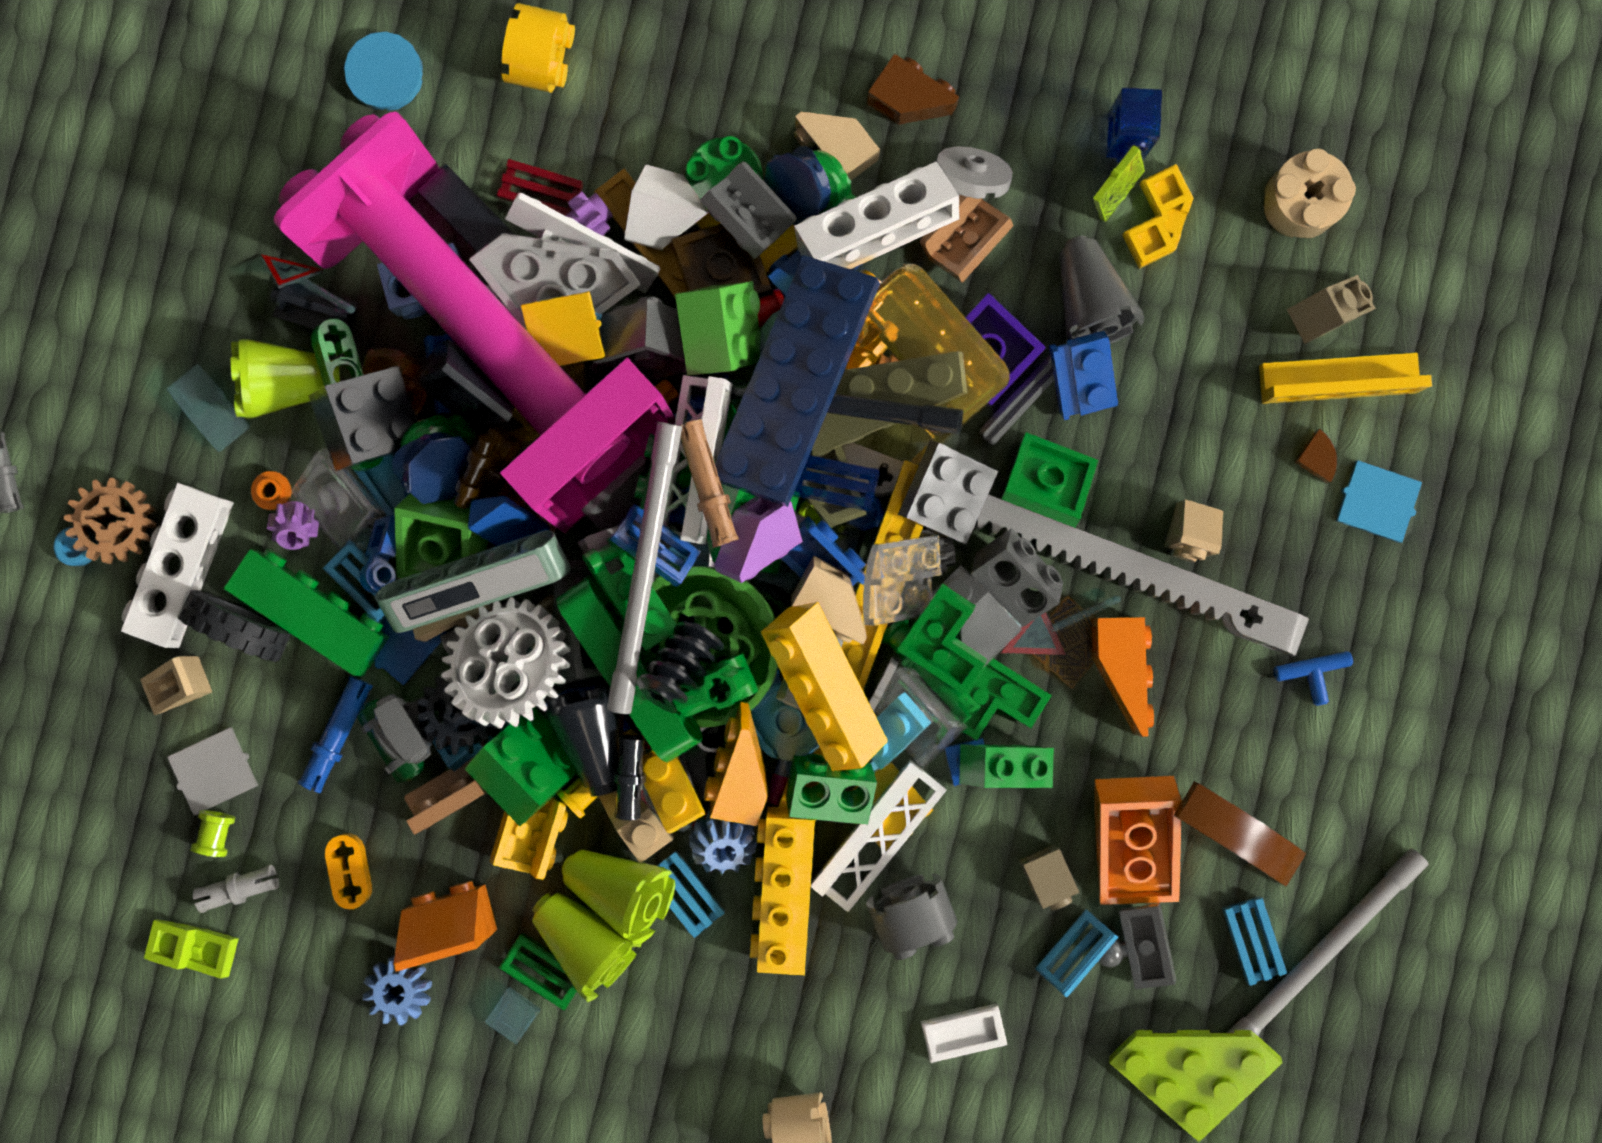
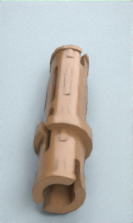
M698 419L686 422L685 426L681 424L682 432L680 439L700 501L697 503V508L699 512L704 514L712 546L718 547L737 541L739 538L727 505L731 501L728 494L724 495L703 427V421Z

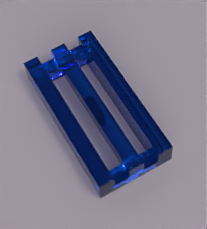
M809 455L793 496L871 512L879 479V470ZM807 468L869 480V483L807 471ZM805 480L841 489L866 493L865 498L803 486Z

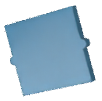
M1357 460L1355 461L1347 487L1342 488L1344 497L1336 521L1402 543L1410 518L1416 515L1414 506L1422 482Z

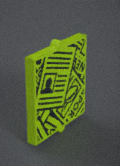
M1135 145L1131 147L1119 165L1113 169L1109 178L1093 197L1098 216L1104 222L1108 220L1121 201L1126 198L1128 192L1145 171L1140 149Z

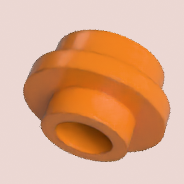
M267 471L261 473L255 478L251 486V495L254 502L266 510H276L277 504L283 505L291 497L292 490L289 480L278 472ZM273 483L276 487V492L272 497L268 498L264 490L268 484Z

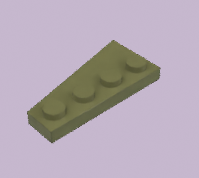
M956 351L844 370L835 394L920 406L927 404L939 406L967 394L963 352ZM827 413L812 448L813 457H820L837 447L853 443L864 438L863 436L897 423Z

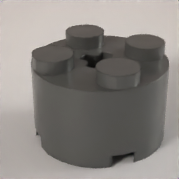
M923 874L902 879L881 889L883 897L875 902L873 896L867 900L866 906L883 950L892 953L895 960L909 958L917 952V948L930 943L932 946H941L954 939L955 936L952 930L956 927L958 920L939 874H932L933 880L925 881Z

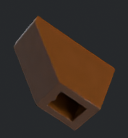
M894 54L868 91L867 104L896 124L901 125L952 115L957 107L959 96L955 94V89L948 82L940 78L934 80L923 73L922 66L909 57L902 59Z

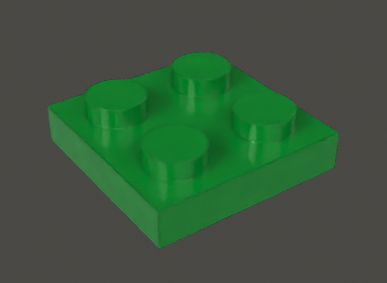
M1026 432L1021 441L1001 500L1076 528L1081 519L1099 460Z

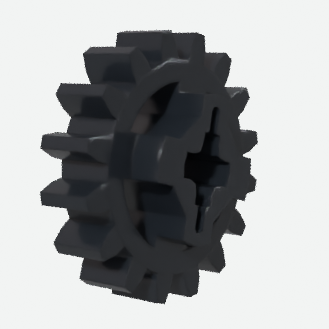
M484 674L477 679V682L483 678ZM437 676L435 677L436 688L425 686L423 689L424 699L418 700V712L421 713L418 715V724L420 728H424V738L428 741L436 737V749L438 750L443 749L446 744L451 745L452 755H456L460 747H466L467 752L473 754L474 744L479 743L484 747L489 742L488 735L492 737L497 736L500 733V728L491 723L483 726L475 719L471 720L462 714L463 710H460L451 703L454 697L444 690L450 682L444 681L443 678ZM435 710L439 711V716L443 718L442 724L437 721Z

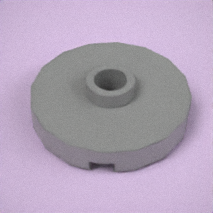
M960 146L946 148L938 154L937 163L958 194L980 199L985 198L987 193H995L994 198H997L1008 192L1013 171L1000 157L984 150Z

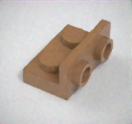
M473 758L455 772L449 769L405 796V801L414 817L407 820L414 835L487 793L465 770Z

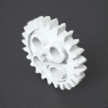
M510 597L506 607L500 601L493 603V611H488L483 606L479 607L480 617L476 620L472 616L467 615L466 621L469 627L466 630L456 627L454 630L460 639L458 642L450 641L446 644L454 651L453 655L442 658V661L451 667V669L441 674L442 678L450 682L444 690L454 697L451 703L460 710H463L462 714L471 720L475 719L483 726L491 723L497 728H502L506 719L508 723L516 727L519 723L520 714L530 721L533 720L532 708L537 706L543 711L547 710L543 699L546 696L558 697V694L552 687L554 683H566V680L558 673L559 670L570 667V663L561 657L571 650L569 646L562 642L567 634L557 627L559 621L540 605L535 607L527 599L520 604L513 597ZM501 634L498 641L492 644L494 638ZM535 643L534 649L529 654H526L527 649ZM485 671L483 678L477 682L480 673ZM520 680L518 688L511 692L514 683Z

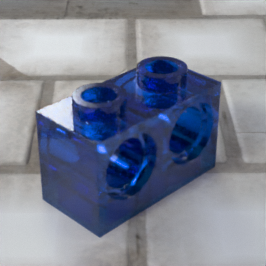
M1121 89L1108 112L1106 157L1117 158V162L1120 163L1131 147L1135 145L1140 149L1142 159L1146 158L1160 138L1162 90Z

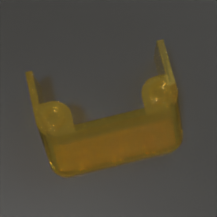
M904 264L880 282L855 346H867L879 337L899 361L956 351L963 352L967 394L939 405L962 409L963 427L1008 385L1010 375L1007 365L918 265ZM926 430L933 438L932 441L941 444L946 443L954 435V433ZM928 445L910 461L918 465Z

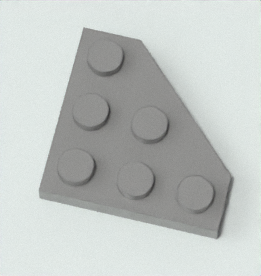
M502 233L469 259L525 329L526 325L521 309L522 304L590 291L594 311L602 314L640 286V281L618 252L611 249Z

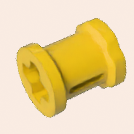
M579 777L565 791L560 789L556 793L580 819L585 815L584 810L598 797H591L589 788L584 787Z

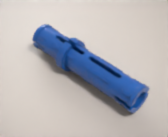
M349 676L348 682L319 742H314L311 747L313 754L297 782L299 785L309 790L313 788V791L317 793L322 792V788L334 763L340 762L343 756L340 751L373 685L361 679L357 680L358 678L354 676Z

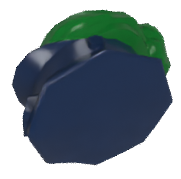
M799 146L793 150L792 154L787 152L783 155H774L767 162L765 183L797 217V220L793 223L794 226L802 223L810 216H817L837 207L843 201L856 198L851 193V180L841 163L825 151H812L807 146Z
M453 414L449 418L443 415H435L416 422L408 429L402 438L400 449L395 453L392 460V471L398 479L404 482L407 493L410 492L422 504L452 500L456 496L455 485L459 476L464 474L469 464L467 455L470 450V444L476 439V433L472 424L459 414Z

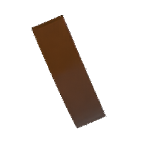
M1195 781L1173 815L1285 887H1287L1306 855L1304 851L1292 842Z

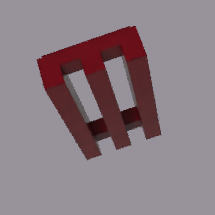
M508 159L506 164L507 171L506 174H503L501 180L503 183L498 190L497 196L499 199L513 203L518 194L510 191L513 185L568 202L582 191L584 184L581 180ZM515 173L573 189L572 194L515 177ZM539 200L542 204L564 216L572 211L569 205L567 208Z

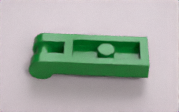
M609 537L606 539V545L598 550L592 548L582 554V557L624 622L635 559L628 552L609 540L611 538ZM616 558L622 569L611 575L605 564ZM651 587L641 643L642 652H646L673 634L676 625L653 587Z

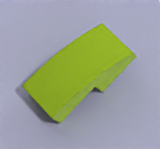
M154 920L144 959L177 970L188 968L220 979L226 978L230 975L239 938L190 925Z

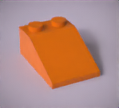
M1174 776L1095 779V831L1100 905L1179 902L1181 820L1173 815L1182 800Z
M467 881L449 887L451 894L436 898L435 892L432 891L411 898L412 905L401 911L393 963L395 971L477 949L497 930V925L486 885L474 887L473 881Z

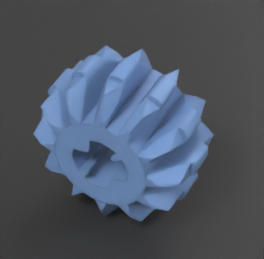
M708 810L706 819H696L694 830H691V835L689 836V844L692 848V857L695 860V864H703L706 873L718 869L722 876L727 869H732L738 873L740 864L748 865L751 863L752 854L756 852L757 838L754 826L710 818V810Z
M391 956L388 958L387 966L381 962L373 966L375 975H369L365 978L364 983L372 990L363 994V1000H374L375 1005L370 1008L369 1014L374 1015L380 1010L383 1011V1024H388L395 1017L398 1025H404L407 1022L408 1015L417 1019L422 1014L420 1006H426L430 1003L431 998L422 991L429 989L432 986V981L420 980L419 977L426 971L424 966L418 967L415 971L407 968L396 972L393 964L395 956ZM400 984L404 991L394 996L391 989Z

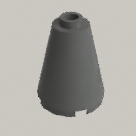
M1077 236L1068 240L1065 243V247L1060 251L1067 340L1105 331L1109 336L1110 344L1129 336L1134 332L1132 328L1134 323L1138 321L1140 326L1144 323L1142 309L1095 239Z

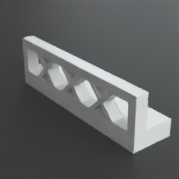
M683 375L675 425L684 424L685 426L688 412L693 417L690 421L702 419L715 463L723 444L733 384L722 378L709 376V379ZM692 386L707 388L704 408L698 415L689 403ZM680 439L677 460L672 470L663 524L668 527L670 513L683 504L686 512L682 532H673L679 535L682 541L705 544L708 526L703 512H699L697 508V503L700 501L693 478L691 477L689 492L685 495L676 484L677 473L688 465L687 458L679 463L681 452L686 458ZM675 492L679 499L672 503Z
M909 760L873 804L869 824H857L813 878L811 888L822 897L826 894L844 910L849 912L947 789ZM918 778L935 790L925 803L908 805L907 792ZM904 798V805L896 806ZM920 809L910 821L909 810ZM905 811V829L900 834L884 835L883 821L891 812ZM879 828V835H880V836H873V837H871V836L875 833V831ZM895 840L888 850L885 851V841ZM880 841L882 857L876 864L859 865L858 852L866 842ZM854 859L855 866H848ZM870 870L861 881L860 871ZM856 872L857 888L848 899L831 887L841 873Z

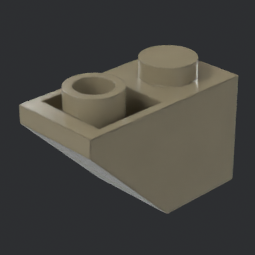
M1356 275L1319 291L1290 307L1287 311L1304 344L1376 308L1372 303L1373 296L1370 288Z

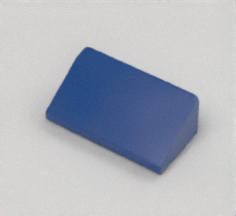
M506 496L471 501L468 528L495 546L550 529L546 522Z

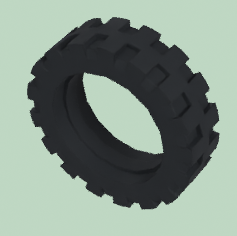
M199 590L190 591L178 616V619L183 624L190 626L191 629L207 635V637L215 641H220L233 649H239L246 654L256 655L261 659H269L273 662L280 660L291 636V633L270 619L263 617V615L250 611L239 604L231 603L224 598Z

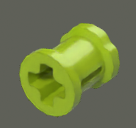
M200 810L198 818L201 819V825L197 840L191 844L190 851L205 856L226 857L228 850L224 847L229 825L234 824L235 816L217 811Z

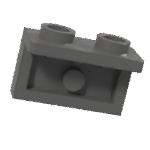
M745 161L739 163L725 179L712 187L700 199L710 215L720 222L736 239L737 244L754 259L775 243L797 220L794 213Z

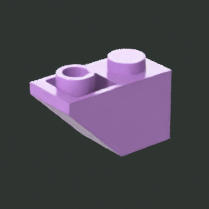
M756 496L734 510L731 519L739 540L721 545L714 566L716 572L743 583L755 577L760 570L773 561L784 557L788 551L803 542L792 502L790 501L789 506L786 507Z

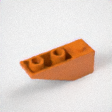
M1145 617L1091 619L1092 659L1134 735L1148 737V728H1152L1154 725L1153 706L1147 703V688H1152L1153 685L1151 665H1146V649H1150L1152 644L1151 628L1149 625H1145Z

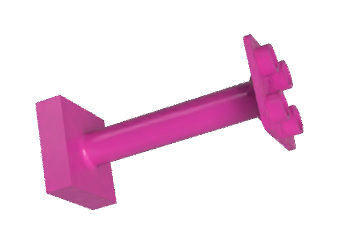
M396 111L387 113L381 118L374 114L366 115L358 119L346 130L340 142L343 152L319 173L314 169L302 171L285 184L278 198L282 206L276 212L273 221L288 238L324 269L335 266L360 243H365L540 435L500 474L535 512L565 534L586 515L582 509L637 458L642 456L645 460L648 459L644 457L649 433L655 434L657 422L675 424L676 418L662 394L628 358L620 363L590 392L585 394L408 202L418 192L417 189L439 167L406 120Z

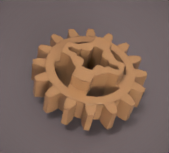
M109 478L107 487L100 481L93 480V491L91 492L79 488L78 491L82 499L79 502L75 500H69L68 502L75 509L74 514L64 516V520L72 523L74 526L65 532L66 536L78 538L73 548L80 552L87 550L86 557L93 561H96L101 555L102 562L106 564H112L114 555L120 561L128 562L127 552L130 550L139 555L143 553L138 544L141 540L145 542L151 541V537L145 533L146 529L156 527L157 524L147 518V515L155 511L154 507L150 504H142L146 500L147 495L140 490L134 492L135 486L127 481L120 487L119 481L114 478ZM122 498L131 504L135 514H130L124 510L125 503L122 502ZM113 515L124 520L109 523L108 527L98 523V521L105 522V520L112 519ZM86 528L96 532V540L99 541L98 545L89 537ZM131 532L129 537L122 542V539Z

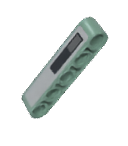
M545 530L395 580L383 586L375 594V600L393 631L401 633L551 584L568 574L571 566L554 532Z

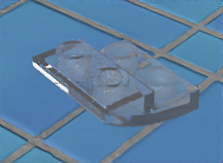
M939 535L872 545L864 579V625L875 626L917 618L921 615L933 597L931 577L942 575Z

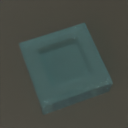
M509 987L487 1017L485 1023L517 1045L541 1009Z

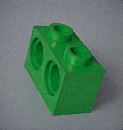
M961 744L959 784L982 788H1053L1054 748L1033 745Z
M793 755L786 792L789 817L868 825L877 785L872 763H867L861 769L832 771L822 755ZM809 782H819L814 787H805ZM849 786H858L855 790L844 791Z

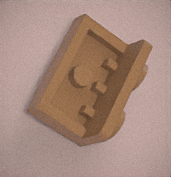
M959 194V220L924 235L920 239V244L931 262L963 283L1014 225L1010 217L982 198L975 199Z

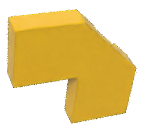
M1177 164L1142 180L1139 184L1155 217L1122 234L1139 269L1173 253L1177 249L1181 232L1193 201V196Z

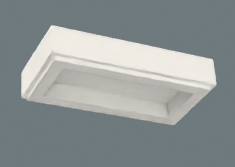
M997 1003L921 1021L930 1063L1007 1045Z

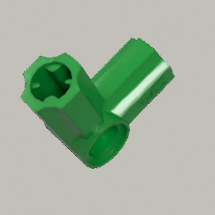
M740 653L713 664L702 678L695 675L690 676L696 682L697 688L692 691L682 687L681 690L688 697V701L684 704L674 700L673 702L677 711L686 718L714 706L718 710L726 708L757 693L759 689L744 654Z

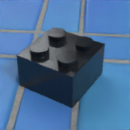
M398 366L326 385L308 395L336 472L395 454L400 449L404 434L413 424L418 422Z

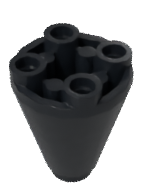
M608 683L585 691V697H580L579 691H573L558 695L557 698L546 700L548 706L545 711L546 717L585 788H589L591 797L616 792L617 783L613 782V774L617 771L618 739L619 736L624 735V714L607 710L610 692Z

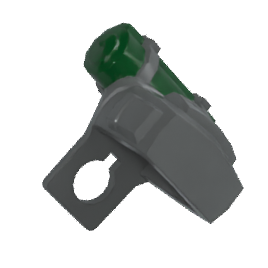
M391 694L382 699L367 702L362 706L357 718L362 726L360 728L361 731L369 736L387 765L385 767L387 773H391L397 783L411 782L416 780L417 776L424 771L426 766L424 760L431 754L430 747L434 739L427 741L424 738V728L419 727L418 715L421 713L418 712V700L406 702Z

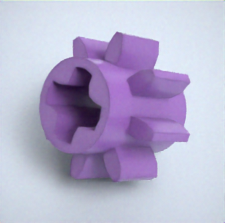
M581 191L567 202L572 211L565 215L566 217L576 220L579 224L602 236L610 231V227L606 222L613 215L597 193L587 198Z
M289 501L283 505L277 504L276 514L271 513L268 518L267 529L273 531L271 540L273 542L276 541L281 547L290 550L309 546L310 537H317L319 521L314 520L315 510L309 509L308 506L298 501Z

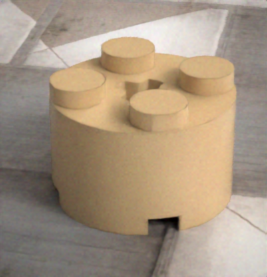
M1322 149L1302 152L1290 158L1266 184L1264 212L1272 227L1282 235L1292 238H1314L1325 232L1346 214L1355 195L1356 186L1346 166L1333 155L1328 154ZM1305 192L1311 195L1309 200L1304 196Z
M818 1092L773 1098L772 1103H768V1113L763 1114L765 1138H772V1143H832L826 1103H821L823 1094Z

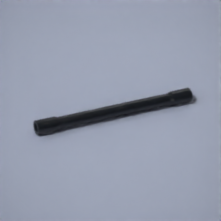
M715 374L689 375L709 379V376L726 379L733 384L730 399L740 401L750 382L724 378L721 375ZM692 386L691 396L705 397L707 388ZM834 394L827 411L830 414L913 425L926 430L954 434L960 433L963 422L962 409L928 404L920 406L842 394Z

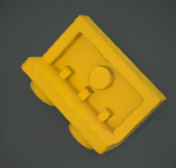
M553 796L521 827L504 811L489 862L495 866L530 873L534 878L544 880L547 870H551L555 862L556 848L554 845L558 832H562L567 823L568 811L566 810V804L558 797Z

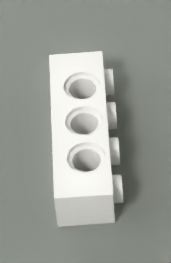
M936 161L925 167L916 168L909 174L890 183L881 184L874 190L855 199L843 201L837 207L817 216H810L802 223L795 225L797 247L802 256H809L852 269L959 220V195Z
M177 483L176 488L170 491L164 504L166 514L162 525L155 529L151 537V554L147 563H144L138 571L136 577L138 588L133 600L126 604L123 610L122 621L124 624L121 632L165 648L180 647L187 625L183 624L178 619V616L190 591H201L234 502ZM192 518L195 523V530L190 537L186 538L182 531L183 524L186 520ZM174 555H178L181 560V567L173 575L168 565L170 559ZM162 591L166 595L167 604L159 612L155 607V598Z

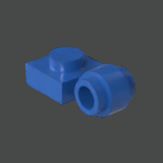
M393 515L375 520L365 557H368L369 560L360 571V582L363 588L371 593H377L383 586L396 580L395 570L388 563L389 559L394 558L396 555L395 516Z

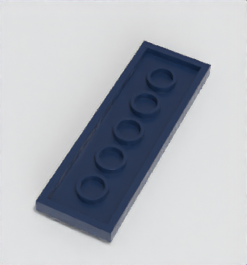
M802 256L715 462L721 484L786 507L789 506L880 286L877 277L809 256Z

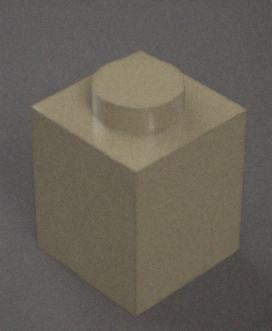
M1051 845L1018 860L1037 903L1043 909L1050 907V910H1057L1065 907L1072 902L1071 896L1079 893L1064 857L1057 846Z

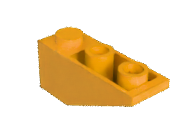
M740 702L736 717H729L725 729V741L727 743L725 748L719 747L717 750L714 764L716 774L715 777H708L704 800L710 801V818L757 826L767 800L766 768L749 703Z

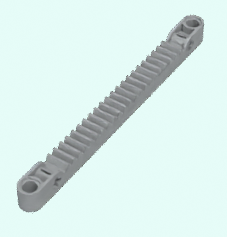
M855 443L842 445L858 490L860 492H868L880 498L890 495L894 489L903 462ZM883 467L887 469L886 476L891 478V482L884 481L881 486H877L874 484L875 477L870 475V472H878L879 468ZM991 495L987 496L974 526V530L979 531L985 524L988 525V536L991 537L1000 530L1004 534L1012 528L1020 538L1031 541L1036 553L1046 547V558L1052 559L1060 553L1061 564H1068L1075 558V569H1085L1089 565L1090 575L1092 576L1098 575L1104 570L1105 581H1112L1118 577V584L1121 587L1129 586L1133 582L1134 592H1143L1147 589L1149 598L1159 597L1162 594V603L1167 604L1176 601L1178 609H1187L1191 606V614L1205 613L1207 620H1219L1222 616L1224 626L1233 635L1286 655H1296L1309 620L1307 617ZM1248 610V615L1253 617L1252 623L1245 624V619L1240 617V612Z

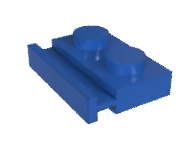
M1105 331L1067 340L1066 344L1060 346L1055 344L1049 345L1059 412L1064 420L1070 419L1069 416L1080 413L1082 416L1118 406L1109 336Z

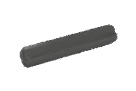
M1051 355L1039 365L979 430L980 436L987 443L994 445L1054 381Z

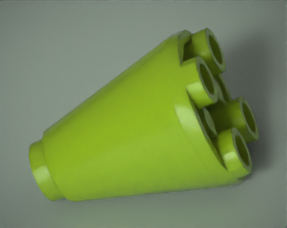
M239 339V341L231 342L232 381H235L236 394H234L236 417L255 418L309 402L308 395L324 387L315 353L249 339ZM336 366L333 371V377L336 382H340L339 366Z

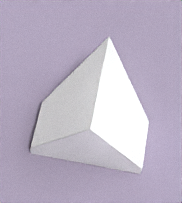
M645 165L632 190L624 239L662 251L673 238H677L709 212L684 175Z

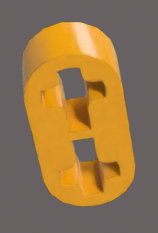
M344 833L332 838L325 848V859L335 902L344 909H355L370 899L372 882L362 840L352 833ZM342 841H344L346 847H353L354 854L348 857V869L344 856L337 857L336 849L342 847ZM348 874H351L353 885L360 886L362 892L356 895V901H353L351 895H345L343 892V888L349 886Z

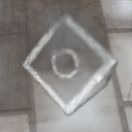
M325 447L317 451L292 488L291 493L299 502L308 506L309 509L315 510L314 520L319 521V527L339 551L349 540L354 541L371 527L376 519L382 518L385 515L384 510L351 468L335 471L328 449Z
M900 667L894 671L874 710V714L878 717L898 696L906 692L931 721V724L905 748L923 769L958 737L967 726L960 722V719L914 669Z

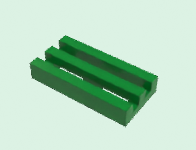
M522 932L499 968L565 1011L577 990L572 983L520 950L522 946L565 973L549 949ZM514 958L518 959L567 992L564 997L511 962Z

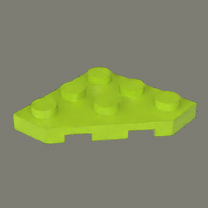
M1136 1030L1109 1056V1063L1193 1138L1200 1142L1282 1064V1059L1278 1053L1251 1030H1234V1033H1210V1030H1177V1033H1153L1152 1030Z

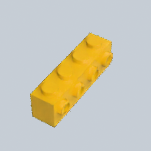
M814 602L788 607L763 629L761 634L831 770L861 769L888 740L819 603Z
M767 807L766 819H759L757 843H765L764 858L756 857L755 882H762V896H754L752 920H760L759 934H751L750 958H758V973L805 976L815 820L789 817L788 808Z

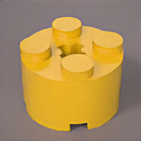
M517 3L513 9L520 12L518 19L509 18L503 43L502 64L509 65V75L502 73L503 81L552 93L556 86L563 88L568 71V65L563 64L565 48L570 49L572 47L575 25L568 23L565 13Z

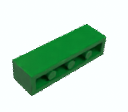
M266 548L264 552L250 549L223 589L353 676H365L390 636L380 631L384 625L367 613H363L360 617L349 609L352 603L333 591L327 595L318 589L319 581L302 570L294 573L284 565L287 560L269 548Z

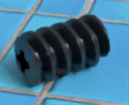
M679 622L674 627V635L666 638L665 648H661L656 652V661H651L647 665V674H642L637 679L639 690L654 705L676 714L677 710L672 701L674 700L682 704L688 701V697L681 688L684 687L692 691L697 688L696 682L690 675L704 677L706 670L699 662L713 664L715 657L708 649L720 652L723 650L724 644L713 633L697 623Z

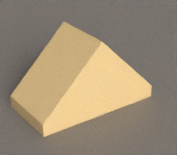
M198 656L172 658L140 679L154 715L212 693Z

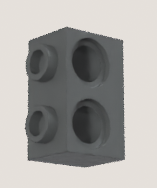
M1012 528L976 553L971 575L989 591L1022 627L1059 604L1063 581L1059 572L1053 566H1047L1036 554L1033 545L1027 539L1020 538ZM1002 561H1009L1012 564H1006Z

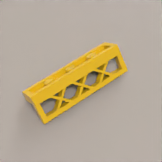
M1418 353L1273 362L1259 365L1262 404L1415 394L1432 387L1431 375L1419 374Z

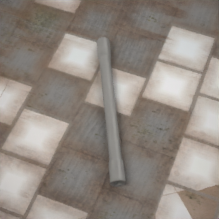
M657 422L651 455L652 467L617 665L612 675L607 710L615 713L630 714L632 711L637 683L636 671L668 492L682 432V426Z
M1410 848L1386 872L1385 877L1247 1016L1242 1017L1227 1033H1234V1030H1251L1259 1036L1261 1030L1399 891L1405 889L1429 865L1426 859L1416 850Z

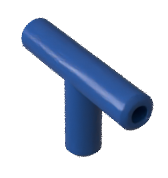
M1345 651L1274 667L1273 675L1278 682L1307 676L1313 704L1315 706L1328 704L1329 699L1323 672L1350 667L1353 664V657L1350 652Z

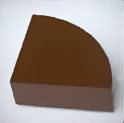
M1317 429L1295 460V463L1326 484L1330 483L1335 475L1337 455L1330 438L1321 429Z

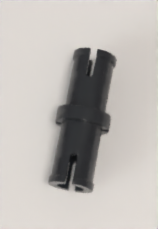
M621 735L618 739L619 757L617 771L613 774V782L617 783L614 818L638 820L641 816L640 799L642 784L646 782V773L643 772L645 738L639 735Z

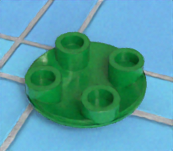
M727 136L714 138L701 144L689 158L685 178L699 199H701L712 187L725 179L742 161H745L762 180L763 170L757 155L750 147L738 138Z

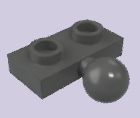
M1161 904L1121 908L1119 914L1125 941L1121 942L1117 939L1100 958L1098 963L1104 967H1115L1122 962L1124 957H1129L1135 990L1175 985L1176 976Z

